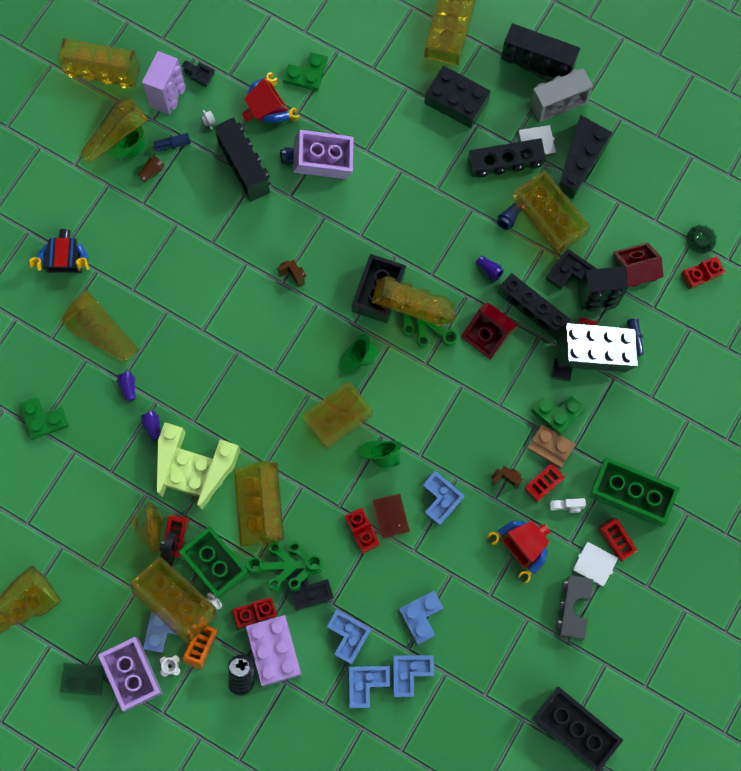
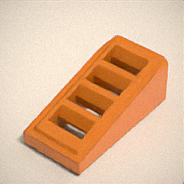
M199 623L183 656V662L202 670L218 629ZM200 632L207 633L210 635V637L208 638L203 635H200ZM199 639V640H201V641L206 642L207 644H206V645L201 644V643L197 642V640ZM194 647L203 650V653L193 650ZM191 655L196 656V657H198V658H200V659H199V660H198V659H195V658L191 657Z

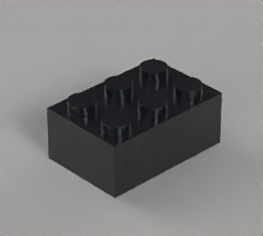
M443 65L425 93L424 104L472 129L490 99L491 90Z
M370 254L352 302V312L388 324L406 273V265Z
M625 267L586 270L578 287L581 310L592 312L598 310V308L610 310L619 306L628 289Z

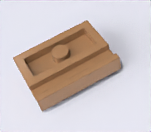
M541 425L528 450L561 469L575 443Z

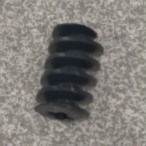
M236 655L229 662V689L236 695H246L254 686V663L246 655Z

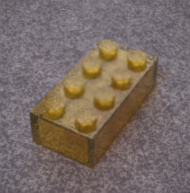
M438 0L425 45V58L459 66L476 0Z
M63 38L58 60L65 75L70 78H84L87 81H101L107 85L117 84L124 88H135L140 71L135 51Z
M545 170L517 188L514 192L513 200L521 206L525 215L558 255L588 234L591 226Z
M160 556L130 582L132 593L187 644L217 617L216 607Z

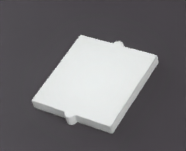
M550 125L518 131L520 141L542 138L545 155L556 154L555 138L552 136ZM523 153L524 159L529 158L528 154Z
M587 542L582 553L578 555L579 559L573 571L586 578L594 579L593 582L604 587L609 575L613 574L612 570L618 557Z

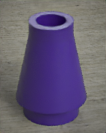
M483 255L476 261V265L479 266L487 278L494 282L504 272L500 264L485 258Z
M132 372L117 375L118 380L116 381L125 401L136 399L135 376H133Z
M156 411L141 415L142 420L140 422L150 436L151 441L159 439L161 434L159 415L156 414Z

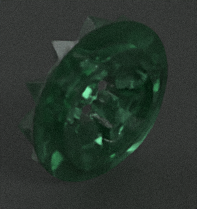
M699 224L689 230L686 240L688 246L693 251L707 253L715 247L717 236H715L714 229H710L707 225ZM700 233L703 237H706L704 244L701 239H696L699 238Z

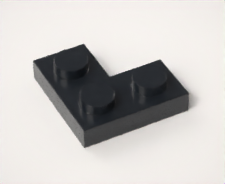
M567 248L547 275L546 280L561 290L571 276L581 282L586 270L597 268Z
M295 570L287 578V582L291 578H296L302 570ZM306 578L300 584L301 587L298 591L293 592L290 590L296 611L334 599L328 579L309 585ZM298 583L291 584L292 587H296L298 585Z

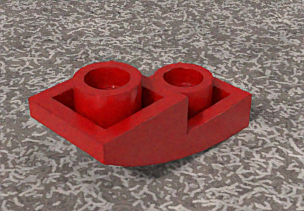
M716 256L702 261L697 266L684 270L681 275L689 289H692L723 275L725 270Z
M363 508L345 515V519L362 554L380 546V542Z
M272 597L231 610L237 629L277 617Z

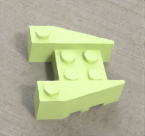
M165 422L158 439L157 493L160 497H163L167 487L199 497L197 506L203 510L215 491L234 469L240 453L239 445L220 440L214 458L205 457L180 449L186 434L184 429Z

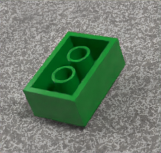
M211 526L179 551L219 600L249 575L248 570Z

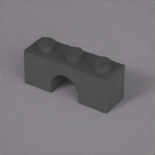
M569 575L567 580H563L562 591L565 592L564 599L560 600L559 611H562V615L556 624V631H559L558 636L581 641L585 639L588 619L578 617L573 610V605L577 600L589 601L591 599L594 579Z

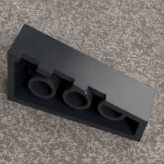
M580 115L557 191L572 199L575 198L609 143L613 132Z

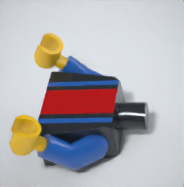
M60 229L59 238H50L48 244L44 245L38 255L29 260L30 269L37 266V270L41 271V265L43 264V268L47 273H82V267H86V270L89 269V255L83 245L78 244L75 238H70V230Z

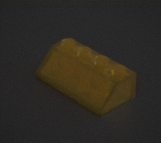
M389 276L377 281L372 300L373 303L437 326H443L456 321L454 304L448 301L445 296L432 295L428 290H418L413 288L412 284L396 282L395 278Z
M259 461L235 469L240 546L271 544L284 540L277 463Z

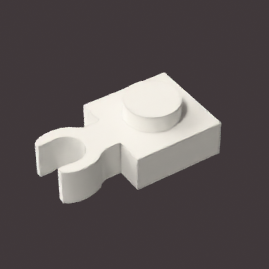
M585 498L550 502L551 511L569 510V513H579L586 506Z

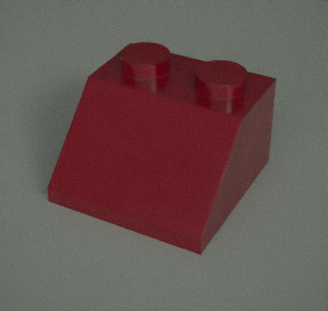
M649 243L613 252L617 267H625L628 287H636L641 283L654 282L664 277L662 257Z
M487 302L479 308L461 337L491 360L508 340L518 324Z

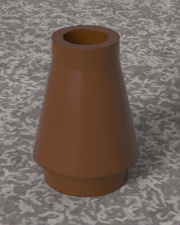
M154 155L152 158L149 157L138 175L146 182L161 172L165 165Z

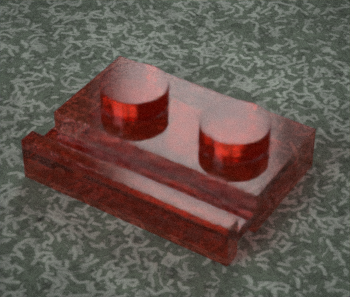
M400 493L373 500L382 539L410 532Z

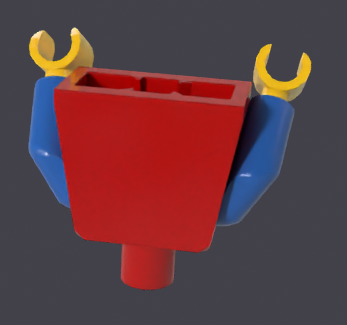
M270 72L267 74V78L259 79L251 84L244 99L249 108L242 113L247 122L253 118L262 123H276L289 119L293 122L298 121L300 115H292L297 113V109L291 108L288 113L287 106L274 88L277 85V78L272 79L273 73Z
M511 521L498 529L499 532L489 533L487 538L496 536V541L492 542L491 545H497L500 537H503L501 541L524 569L528 568L527 571H522L518 575V578H520L523 573H526L528 579L524 583L530 581V575L532 573L535 574L545 563L548 553L546 546L549 544L546 535L550 533L547 525L541 524L538 527L533 521L528 523L524 521Z

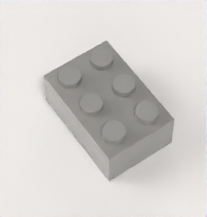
M584 68L573 70L566 76H558L552 79L551 82L538 84L533 89L530 106L540 123L587 104L593 85Z

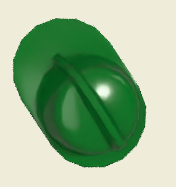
M132 125L126 128L110 147V157L114 159L125 156L130 158L140 154L145 147L143 128L139 125Z
M367 334L359 335L343 354L339 365L342 373L349 374L357 369L358 366H368L373 362L378 347L370 342Z
M370 441L361 445L357 453L362 458L373 459L380 468L398 466L400 464L399 450L402 444L399 441Z

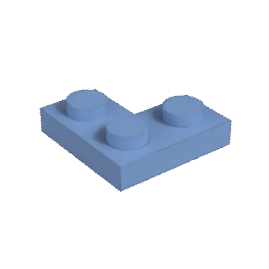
M437 471L422 486L437 498L426 510L425 514L439 526L465 497L463 493Z
M435 591L399 609L417 645L435 636L427 620V617L443 609Z
M152 609L143 649L164 653L168 634L188 637L192 617Z
M336 609L327 628L344 638L334 655L352 665L371 628Z
M434 655L393 656L394 697H414V677L434 676Z
M389 666L349 667L350 708H370V687H390Z

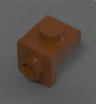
M294 259L279 265L277 270L280 277L290 272L298 287L305 285L304 278L306 274L302 267L298 268Z
M505 466L501 470L497 468L491 477L494 479L491 484L494 487L500 478L516 489L523 481L518 471L515 469L510 470Z

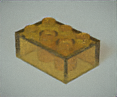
M348 381L302 416L303 421L322 446L328 450L372 417V410Z

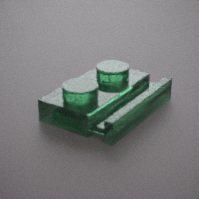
M63 663L60 693L102 696L103 666Z

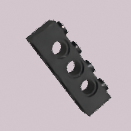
M542 138L469 150L468 160L472 177L483 178L491 173L500 175L509 170L518 172L526 167H531L532 169L539 168L544 165L546 156ZM521 154H528L529 159H523ZM508 156L512 161L505 162L502 157ZM490 159L494 164L487 165L485 160Z
M513 273L499 287L498 294L555 339L556 329L571 321L569 317Z

